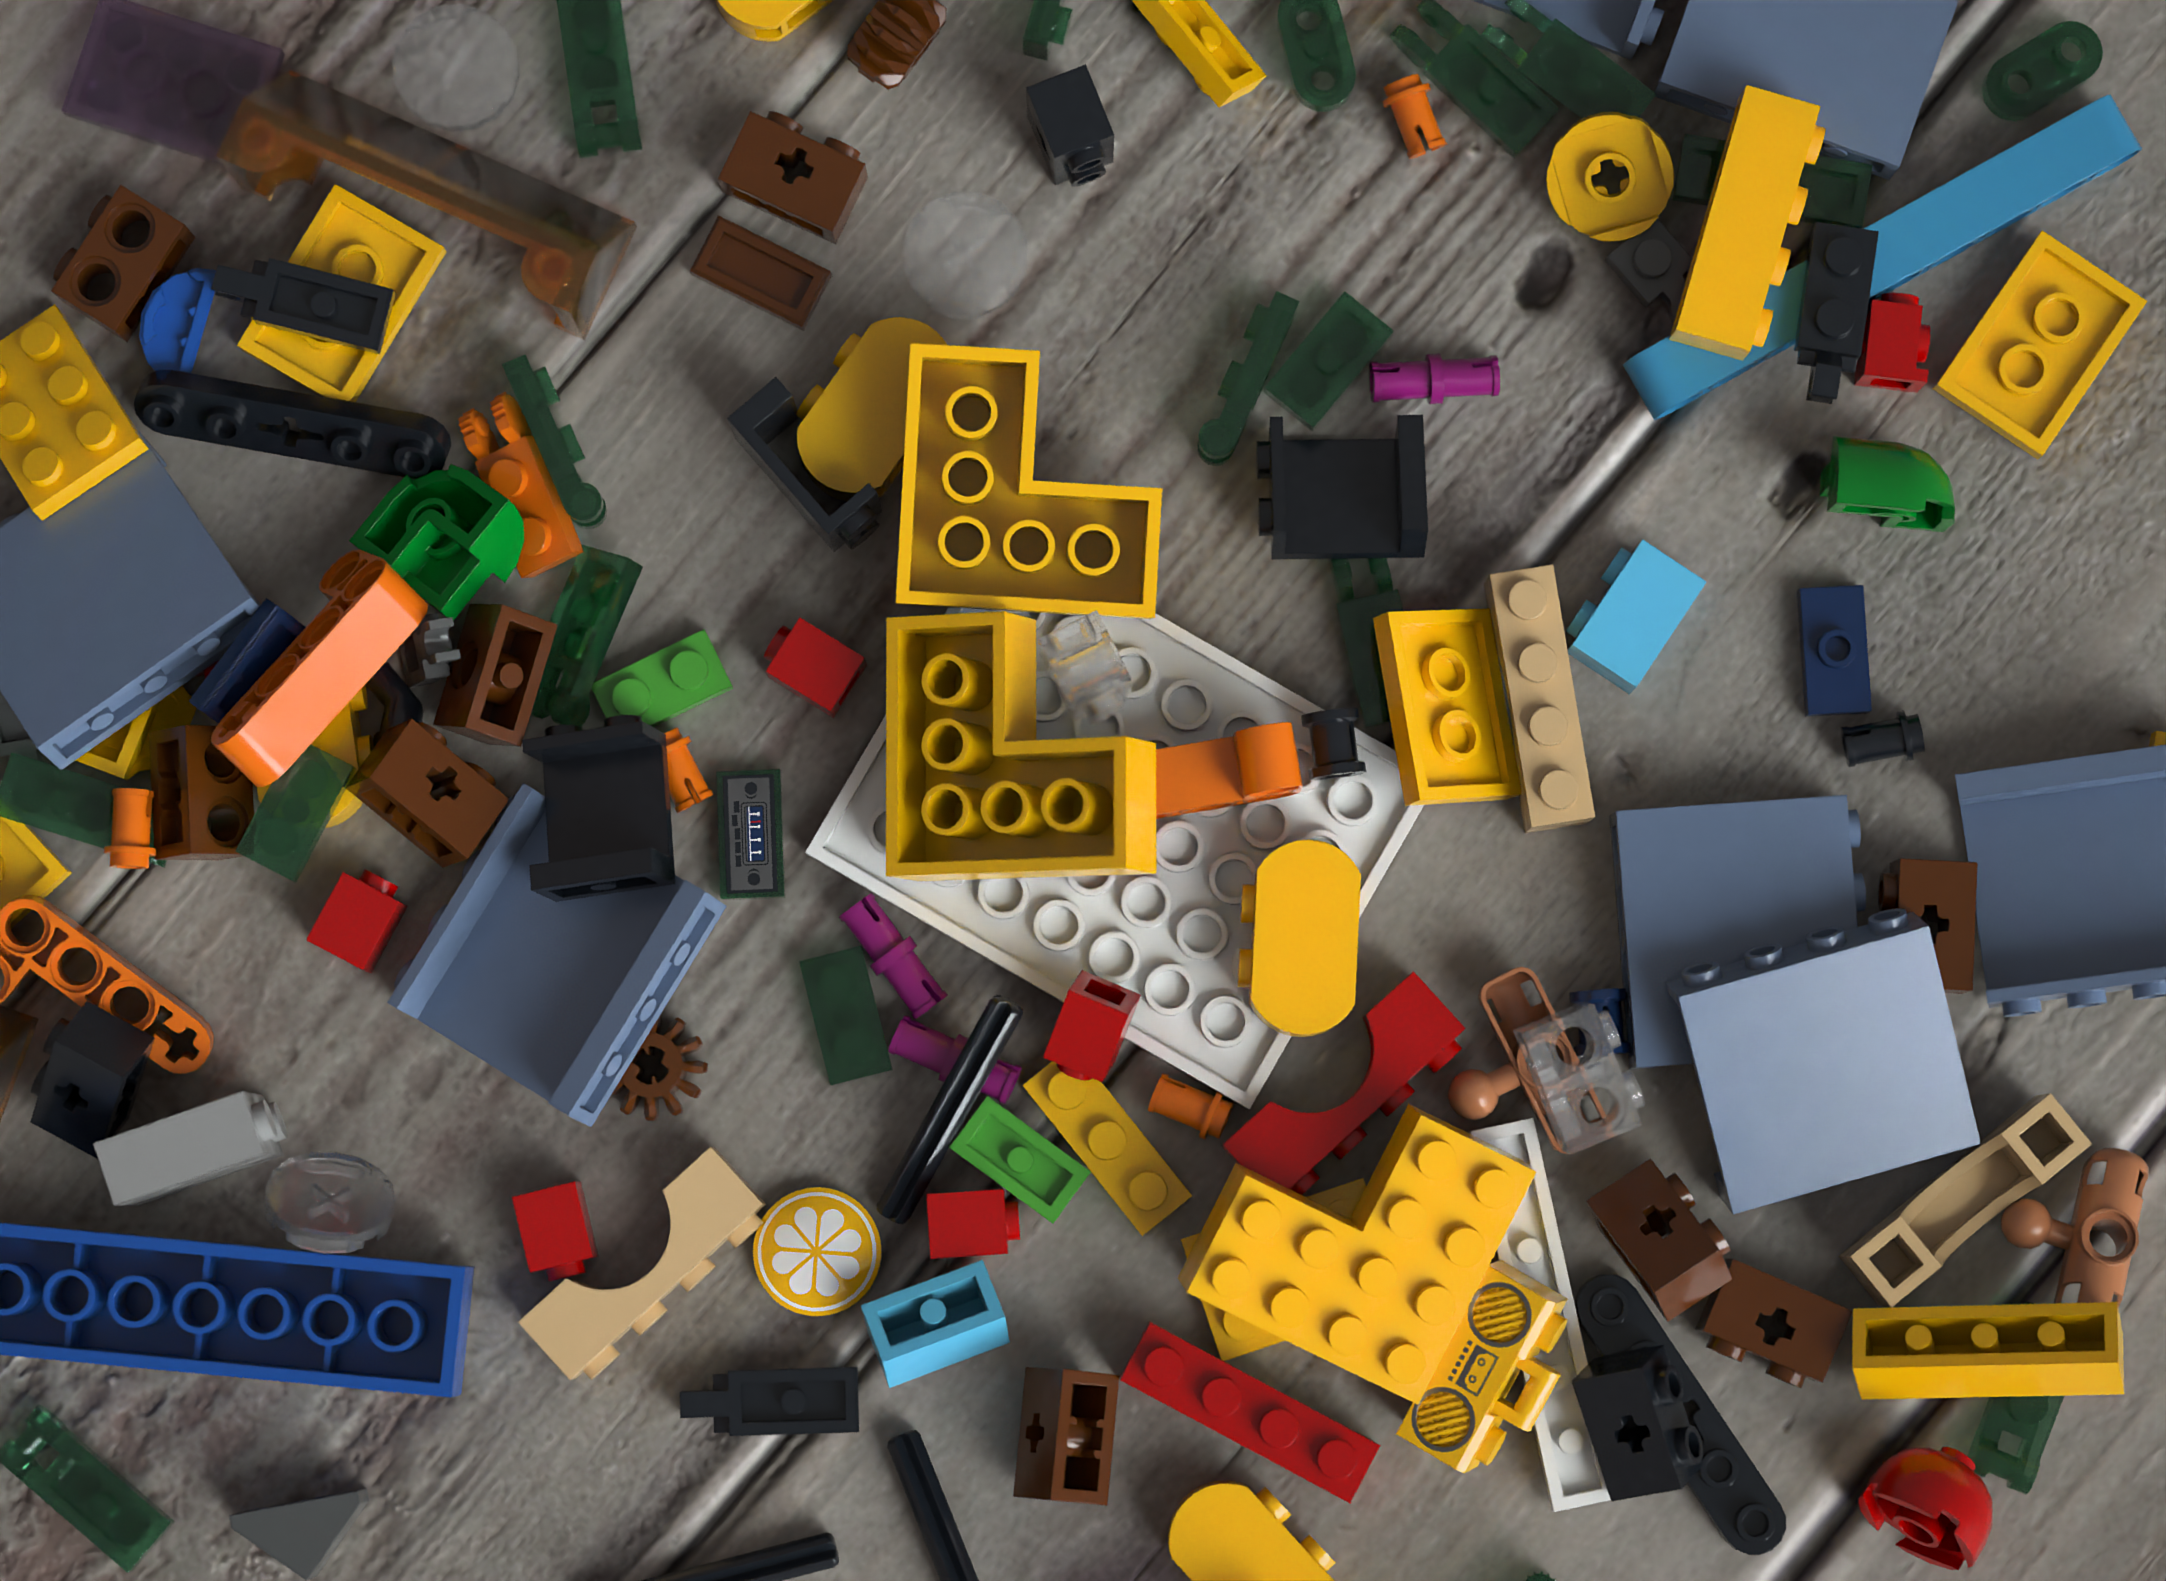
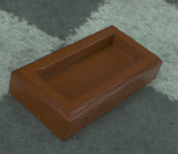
M719 215L690 269L692 276L803 331L832 276L831 271Z

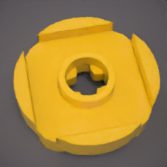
M1620 112L1593 114L1571 125L1555 143L1547 168L1548 195L1558 216L1570 227L1573 226L1578 232L1587 234L1589 237L1600 241L1626 240L1650 228L1658 219L1659 214L1665 209L1674 186L1672 157L1661 135L1652 129L1644 119ZM1612 159L1616 167L1625 166L1629 172L1628 177L1620 180L1621 191L1609 194L1605 185L1595 186L1591 178L1592 175L1601 171L1600 162Z

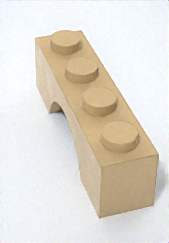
M1552 564L1490 574L1484 583L1487 608L1490 609L1496 649L1503 672L1510 709L1514 751L1522 794L1519 795L1524 832L1530 833L1587 824L1595 818V811L1554 566Z
M2051 1093L2034 1096L1980 1140L1981 1144L1969 1149L1839 1255V1258L1878 1306L1893 1307L1940 1269L1947 1258L1979 1228L2013 1202L2043 1185L2092 1145L2090 1140Z
M709 1147L663 1189L670 1214V1235L661 1259L646 1276L633 1284L618 1289L597 1288L574 1278H566L518 1322L569 1380L576 1379L583 1372L591 1380L594 1379L620 1355L613 1346L614 1343L631 1328L639 1336L642 1335L668 1311L661 1301L680 1284L686 1292H689L716 1267L709 1257L728 1240L736 1249L764 1223L757 1216V1213L767 1204L715 1147Z

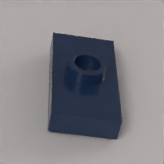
M1863 585L1800 588L1797 590L1805 717L1870 713L1872 705Z
M266 598L188 702L219 723L306 627Z

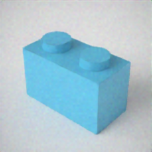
M1643 539L1633 553H1630L1623 547L1620 548L1600 578L1608 583L1610 587L1597 606L1586 599L1566 629L1567 633L1575 637L1568 648V654L1628 694L1638 686L1707 582Z
M983 1260L861 1305L868 1334L889 1388L1010 1343L1006 1318Z

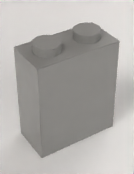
M241 1091L95 1142L93 1145L113 1205L140 1206L283 1156L279 1141L288 1138L282 1114L276 1102L267 1104L264 1095Z

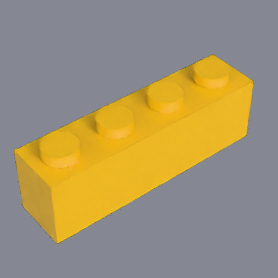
M1746 85L1736 104L1669 340L1741 361L1749 354L1752 345L1763 347L1773 317V310L1763 308L1769 285L1772 284L1780 287L1791 253L1790 249L1781 247L1787 223L1798 225L1807 199L1808 188L1798 186L1804 163L1815 165L1826 128L1815 125L1821 106Z
M2118 1303L1853 1308L1852 1369L1861 1400L2124 1394L2123 1332Z

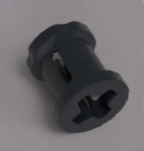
M1358 708L1331 709L1301 716L1302 726L1309 728L1314 766L1308 770L1309 780L1344 778L1366 772L1365 762L1358 760L1353 722L1359 719Z

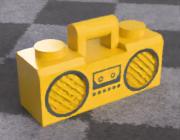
M1502 1260L1491 1263L1418 1405L1412 1403L1396 1434L1462 1473L1478 1467L1480 1462L1488 1466L1501 1448L1507 1434L1506 1431L1499 1428L1503 1419L1522 1430L1530 1432L1561 1375L1557 1370L1534 1356H1537L1540 1350L1549 1353L1558 1342L1567 1324V1319L1562 1317L1560 1313L1568 1298ZM1520 1370L1531 1376L1514 1405L1505 1398Z

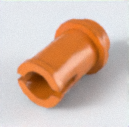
M1413 74L1383 87L1387 98L1382 101L1384 108L1391 107L1408 151L1407 156L1409 159L1426 154L1418 133L1419 128L1422 129L1428 147L1432 152L1447 145L1445 138L1442 137L1426 95L1431 90L1429 83L1422 84L1419 74Z
M677 727L664 734H666L669 792L675 805L674 808L679 813L714 794L711 789L709 790L687 747V744L692 742L690 737L683 738Z
M136 788L112 789L111 846L104 847V854L110 855V867L148 869L149 857L156 856V849L150 848L151 811L154 791Z
M1162 1073L1152 1094L1147 1111L1156 1112L1199 1130V1138L1204 1140L1208 1135L1220 1139L1234 1103L1224 1100V1095L1218 1091L1214 1096Z

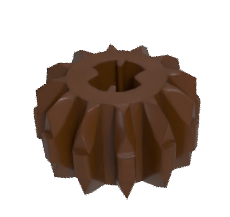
M938 0L877 1L848 44V60L858 68L859 73L874 83L876 81L886 89L899 86L929 49V46L939 34L940 29L946 23V7Z
M660 1014L611 1096L617 1095L626 1088L630 1090L621 1103V1112L630 1115L637 1108L642 1097H645V1119L647 1121H656L659 1115V1099L664 1100L667 1109L672 1115L678 1116L683 1113L682 1104L674 1094L678 1089L693 1098L700 1096L702 1090L697 1085L685 1081L687 1072L695 1074L707 1073L708 1063L703 1061H687L686 1055L698 1051L703 1046L700 1037H691L679 1045L676 1043L685 1029V1021L675 1018L663 1036L661 1035L662 1018ZM654 1049H661L665 1052L661 1063L669 1069L667 1076L662 1081L653 1076L652 1084H645L641 1080L645 1070L637 1064L639 1057L644 1052L654 1056Z

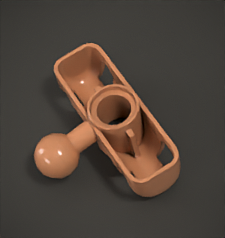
M1517 967L1485 982L1479 990L1478 999L1488 1016L1492 1029L1509 1063L1489 1073L1482 1070L1469 1069L1456 1075L1450 1083L1448 1090L1449 1103L1456 1114L1471 1120L1485 1118L1493 1112L1498 1103L1499 1096L1521 1086L1537 1120L1547 1135L1549 1144L1557 1152L1565 1154L1574 1153L1603 1138L1609 1126L1607 1116L1536 974L1529 968ZM1528 980L1533 982L1542 1000L1541 1003L1532 1007L1520 986L1521 983ZM1487 1000H1492L1502 1022L1497 1023ZM1537 1042H1546L1551 1045L1558 1057L1557 1068L1554 1073L1544 1079L1533 1076L1527 1069L1525 1062L1528 1050ZM1586 1095L1591 1098L1599 1114L1598 1118L1589 1122L1577 1101L1578 1098ZM1546 1114L1549 1115L1559 1137L1554 1138L1544 1118Z
M2103 1148L2096 1151L2085 1162L2071 1224L2052 1219L2046 1206L2036 1199L2021 1198L2006 1207L2001 1217V1230L2008 1242L2018 1248L2032 1249L2040 1246L2042 1243L2065 1249L2054 1303H2061L2067 1285L2079 1283L2081 1286L2077 1303L2117 1302L2119 1308L2123 1299L2131 1256L2134 1255L2139 1244L2137 1228L2143 1204L2142 1193L2149 1172L2147 1163L2139 1155L2118 1148ZM2096 1162H2107L2103 1183L2087 1185L2091 1166ZM2098 1230L2108 1234L2116 1246L2115 1256H2104L2098 1253L2091 1245L2090 1231Z

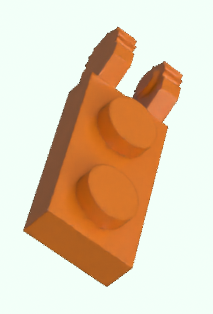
M505 391L494 397V400L490 402V409L492 410L499 433L510 444L501 449L499 448L494 433L490 430L487 418L483 416V413L475 410V408L463 413V416L458 418V425L460 426V432L463 434V440L467 449L478 459L474 463L481 480L510 500L524 520V544L516 567L521 578H534L583 553L584 550L538 436L532 435L525 415L521 412L522 408H520L519 402L515 400L514 396L512 397Z

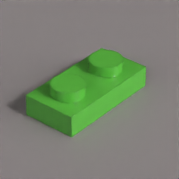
M705 629L590 684L606 718L618 715H636L642 717L643 722L652 727L734 689Z
M989 1096L984 1099L949 1147L1052 1224H1054L1091 1173V1171Z

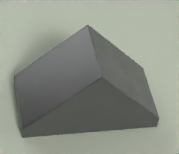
M367 1488L242 1511L229 1515L231 1528L308 1581L317 1577L369 1502Z

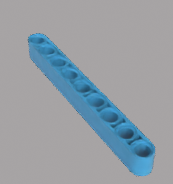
M2111 94L2088 104L1864 228L1866 230L1879 231L1869 303L1872 299L1876 300L1881 297V294L1895 290L2112 170L2139 153L2142 148ZM1807 260L1786 271L1780 287L1772 284L1769 285L1763 308L1773 310L1767 338L1763 347L1752 345L1751 351L1743 361L1669 340L1670 336L1641 351L1623 364L1654 420L1676 411L1795 345Z

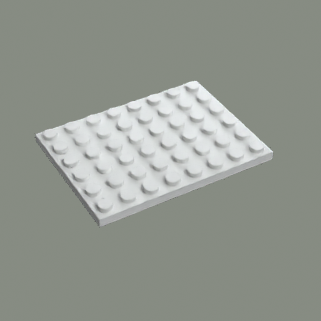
M948 607L945 614L997 612L1001 610ZM1006 611L1036 620V740L1128 736L1156 743V749L1231 737L1234 732L1250 727L1291 722L1303 784L1302 790L1298 794L1272 800L1156 819V874L914 881L886 876L885 715L805 853L1063 1003L1069 988L1081 970L1141 994L1125 1039L1249 1110L1291 1036L1277 1032L1263 1023L1249 1004V988L1237 987L1239 948L1251 949L1253 924L1241 923L1240 920L1242 884L1254 885L1255 873L1258 867L1277 848L1299 840L1325 842L1343 851L1354 862L1361 874L1360 918L1424 805L1405 806L1396 751L1355 727L1358 760L1365 762L1366 772L1344 778L1309 780L1308 770L1314 766L1309 728L1302 726L1301 716L1312 712L1324 711V709L1156 613L1153 619Z

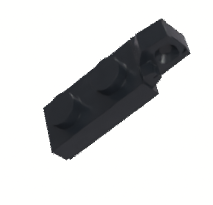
M1815 222L1812 226L1794 351H1798L1797 364L1811 366L1806 396L1807 401L1832 404L1833 399L1836 400L1838 396L1841 371L1850 373L1856 371L1857 360L1861 357L1879 231Z
M269 258L268 262L255 260L251 273L218 265L211 290L216 291V296L243 303L240 315L254 320L256 324L379 355L396 296L395 291L387 287Z
M858 1367L729 1370L728 1374H713V1390L680 1392V1418L714 1417V1433H729V1436L859 1432Z

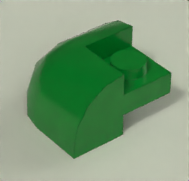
M1833 436L1831 462L1821 471L1819 496L1828 497L1827 512L1881 517L1880 527L1944 532L1954 524L1955 503L1952 484L1941 465L1928 453L1899 442Z
M450 464L448 470L433 471L415 480L406 475L385 495L350 538L349 542L359 550L383 558L430 606L446 618L453 617L454 621L491 574L504 583L507 581L519 561L524 544V520L510 500L470 471Z

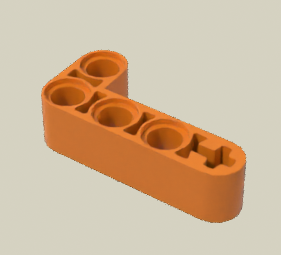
M352 550L340 557L329 567L319 583V590L330 600L329 603L242 696L214 729L211 743L256 787L267 786L283 775L424 619L428 611L427 602L383 558L362 550Z
M1291 722L1260 725L1236 731L1231 737L1156 749V819L1287 797L1300 793L1303 788Z
M25 895L10 901L0 910V968L4 974V984L0 990V1003L17 989L30 970H32L80 1007L86 1001H89L142 1031L146 1030L157 1019L162 1006H164L173 1014L167 1017L163 1024L179 1034L186 1027L193 1029L197 1034L193 1045L199 1050V1053L194 1055L192 1052L186 1051L180 1057L173 1055L169 1051L173 1045V1039L159 1028L153 1036L155 1039L149 1058L162 1068L178 1074L195 1071L205 1063L214 1043V1034L210 1024L200 1014L52 903L39 896ZM30 908L42 917L44 933L39 941L24 943L12 934L10 919L17 909ZM74 947L84 948L94 956L97 965L96 973L91 980L85 982L74 981L64 973L62 958L68 949ZM126 986L142 990L149 1002L146 1016L136 1021L121 1017L116 1012L114 1006V996L117 990Z

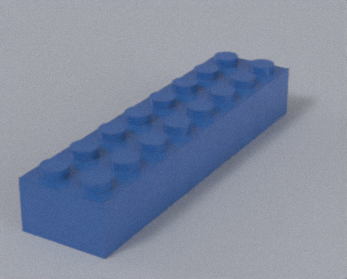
M0 1222V1355L452 1398L460 1396L462 1392L475 1266Z

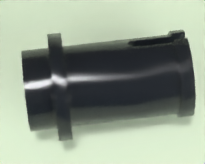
M1904 710L1897 711L1895 719L1853 727H1841L1842 744L1848 767L1903 755L1906 761L1913 760L1914 753L1925 751L1924 737L1918 714L1906 716Z

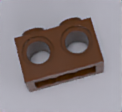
M120 185L113 197L105 195L93 209L88 220V227L91 230L79 249H69L59 261L53 274V279L57 282L51 291L66 305L128 342L141 322V313L153 290L170 278L196 237L185 224ZM135 221L149 222L150 233L142 245L134 248H127L122 245V234L129 224ZM103 273L113 274L115 276V288L111 295L101 301L89 300L87 289L91 280Z
M181 725L149 732L151 791H154L152 813L154 848L156 849L155 860L219 861L256 854L255 837L258 822L254 812L253 783L211 743V736L216 726ZM205 756L207 758L208 768L205 763ZM208 819L211 826V832L208 828Z

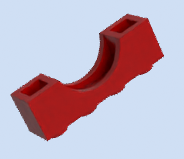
M1413 971L1362 1017L1369 1036L1370 1061L1361 1085L1348 1100L1333 1109L1316 1113L1289 1110L1270 1101L1225 1141L1221 1147L1237 1164L1302 1195L1320 1179L1318 1174L1312 1169L1330 1152L1339 1160L1342 1159L1368 1135L1360 1125L1379 1108L1388 1117L1415 1092L1407 1083L1425 1065L1435 1074L1462 1049L1455 1038L1466 1028Z
M1150 1321L1119 1377L1122 1382L1348 1503H1351L1381 1446Z

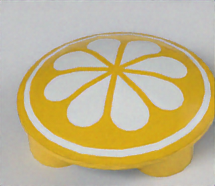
M805 1188L781 1198L762 1218L764 1223L757 1229L754 1238V1266L763 1288L781 1306L802 1315L826 1316L853 1306L871 1288L881 1263V1240L876 1224L867 1209L851 1196L830 1188Z

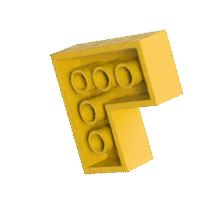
M910 343L896 586L897 605L1140 619L1155 618L1162 488L1033 481L1040 351Z
M1006 611L886 618V876L914 881L1156 874V743L1128 736L1036 740L1035 619Z
M1408 1104L1351 1218H1347L1235 1163L1178 1276V1280L1187 1293L1418 1405L1536 1171L1522 1159Z

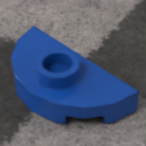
M194 268L170 277L161 286L153 290L141 313L139 339L147 363L154 371L175 370L192 373L215 295V291L211 290L216 270Z

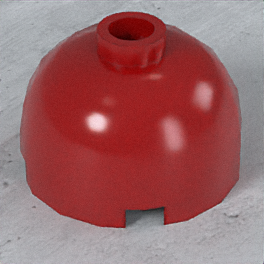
M1942 1447L1940 1451L1931 1448L1902 1450L1881 1464L1871 1476L1858 1498L1859 1510L1878 1532L1884 1521L1906 1536L1895 1545L1930 1564L1949 1570H1959L1964 1560H1966L1969 1568L1972 1567L1983 1550L1992 1529L1993 1505L1987 1486L1981 1477L1974 1472L1976 1468L1975 1463L1967 1455L1951 1447Z

